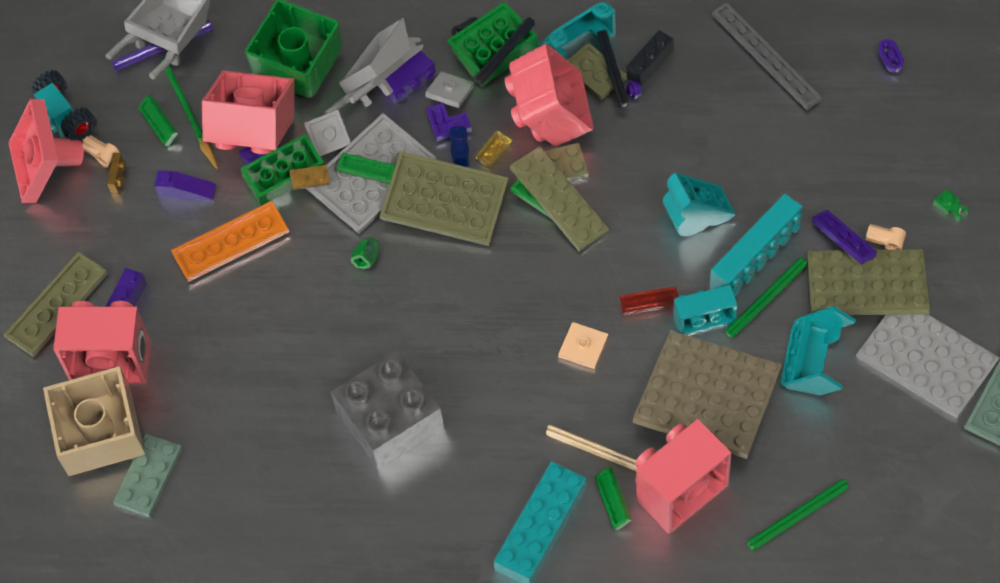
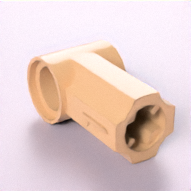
M92 136L86 137L82 143L83 150L95 157L101 165L107 168L111 165L113 152L120 153L114 145L110 143L104 144Z
M870 224L865 241L883 245L887 250H902L906 232L898 227L887 229Z

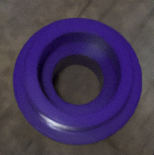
M629 81L626 86V93L631 99H636L641 95L639 82Z

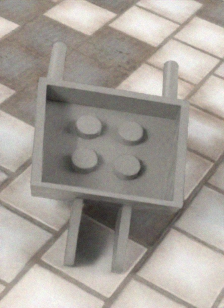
M143 0L124 21L125 30L129 34L106 54L107 59L111 60L127 44L135 42L136 48L141 49L145 47L144 40L168 50L165 59L149 74L151 79H155L171 63L178 66L180 63L179 53L206 23L210 0Z
M404 17L374 36L342 81L339 82L347 95L327 109L324 115L341 109L349 102L354 104L358 100L367 108L372 102L366 94L377 85L385 96L393 92L385 79L423 48V44L418 46L415 44L422 41L420 38L408 37Z

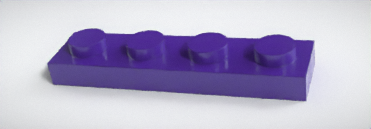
M825 210L812 217V223L861 265L876 257L877 251L830 211Z

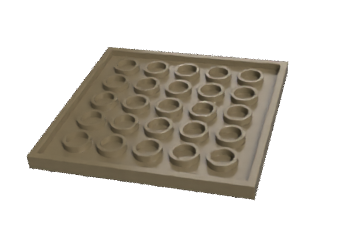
M670 330L633 417V423L668 434L680 423H684L688 427L699 419L731 454L747 459L780 374L782 364Z

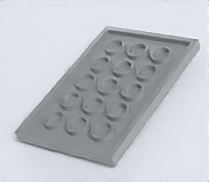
M382 113L327 164L330 185L306 189L360 234L381 214L390 184L337 171L342 152L396 165L400 151L435 160L436 157Z
M928 314L886 315L856 355L858 359L958 419L1000 359L995 354Z

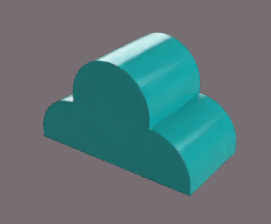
M676 172L668 179L666 185L669 191L663 197L662 202L679 235L691 236L697 234L709 225L715 226L725 223L736 215L721 185Z

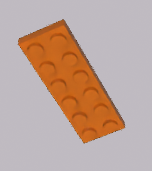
M270 201L172 249L171 252L187 282H190L289 233V229L274 203Z

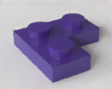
M444 103L426 108L436 141L472 131L467 113L448 117Z

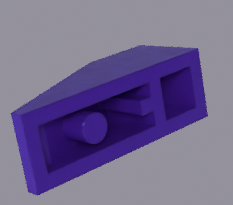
M158 170L155 189L160 198L213 201L216 183L177 171Z

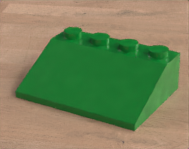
M503 2L449 38L447 43L474 79L477 73L523 23V20ZM531 29L480 86L483 87L509 69L510 62L539 47L538 35Z

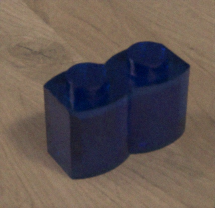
M465 126L451 127L449 137L452 164L469 168L470 154L467 129Z

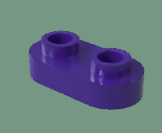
M891 39L882 40L878 46V53L886 69L892 73L900 72L904 66V58L897 44Z

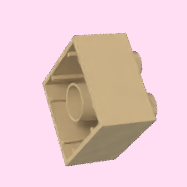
M120 366L43 388L57 458L68 476L145 455L131 388Z

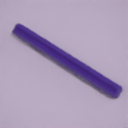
M206 20L205 25L194 37L212 30L211 22ZM150 44L113 60L112 65L117 71L166 49Z

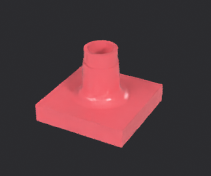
M30 99L8 142L22 203H36L54 168L80 166L84 154L83 144L80 140L53 138L45 100Z

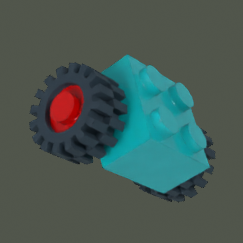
M50 70V73L45 71L44 75L40 74L41 77H37L35 79L37 82L32 84V92L36 99L45 100L52 132H57L61 138L67 135L70 140L81 141V138L85 139L86 135L90 136L91 131L95 130L94 127H97V120L86 107L76 108L75 112H73L71 105L62 95L65 94L68 84L61 74L56 70Z

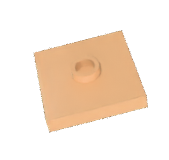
M572 322L558 357L595 369L609 335Z

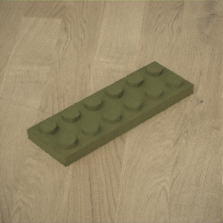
M540 146L510 165V170L578 251H581L608 233L609 228Z
M77 252L4 333V337L32 357H35L56 333L59 307H72V303L84 301L107 276V270L80 252Z

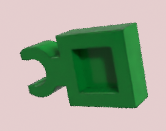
M948 189L944 190L933 202L946 215L953 213L954 218L959 222L962 219L959 212L967 215L969 211L967 207L959 205L961 200Z

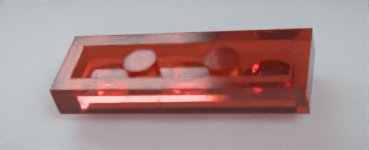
M676 286L620 296V304L623 316L674 308V299L679 297Z

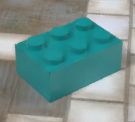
M720 285L711 290H700L695 294L681 295L674 299L673 317L679 333L689 335L732 324L736 320L737 302L731 285Z

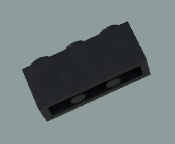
M658 30L626 66L627 79L639 82L642 87L674 51V38Z

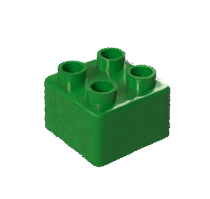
M276 0L245 49L252 74L294 78V93L307 98L313 97L341 52L342 40L339 22L285 0Z

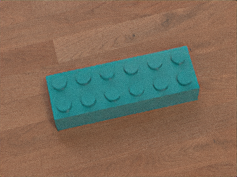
M784 193L711 269L710 289L720 285H731L734 297H736L744 284L747 285L752 280L753 274L756 271H761L765 262L775 256L777 249L788 242L791 234L799 231L803 216V206Z
M551 461L494 560L495 571L519 583H534L585 493L587 478Z

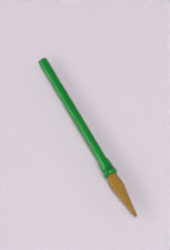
M169 65L164 71L195 131L200 149L213 166L218 169L213 146L209 142H203V130Z

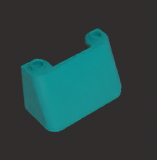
M597 3L550 33L540 43V46L548 44L561 56L567 58V53L564 49L590 33L597 39L598 31L606 30L609 39H612L616 36L615 10L608 3Z

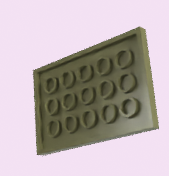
M400 151L381 210L380 219L490 246L508 184V177Z
M923 249L876 250V257L862 265L845 250L807 251L811 313L835 306L848 315L929 314L930 306Z

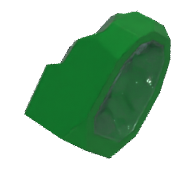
M370 237L359 242L351 255V263L360 269L371 267L378 256V241Z

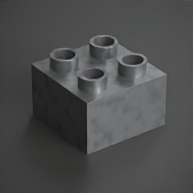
M398 350L331 391L336 412L378 470L444 429L441 408Z

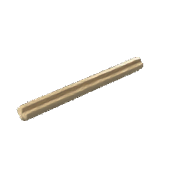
M549 425L546 430V435L631 470L636 471V468H638L635 465L636 458L554 425Z

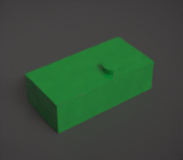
M305 133L242 167L241 173L257 202L262 206L292 190L290 170L322 166L324 161Z

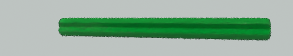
M803 257L798 258L725 329V334L729 338H734L807 266L808 262Z
M845 479L834 483L747 541L748 547L752 551L756 550L849 488L848 483Z

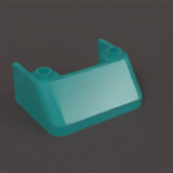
M835 306L796 319L791 328L780 381L781 385L790 390L815 395H824L841 390L843 385L823 374L827 348L829 344L839 340L842 327L856 323V319Z

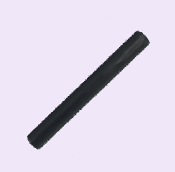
M527 17L477 73L474 77L476 83L482 85L533 28L535 25L534 19Z
M599 30L597 36L618 104L621 108L627 107L629 105L628 97L606 30Z

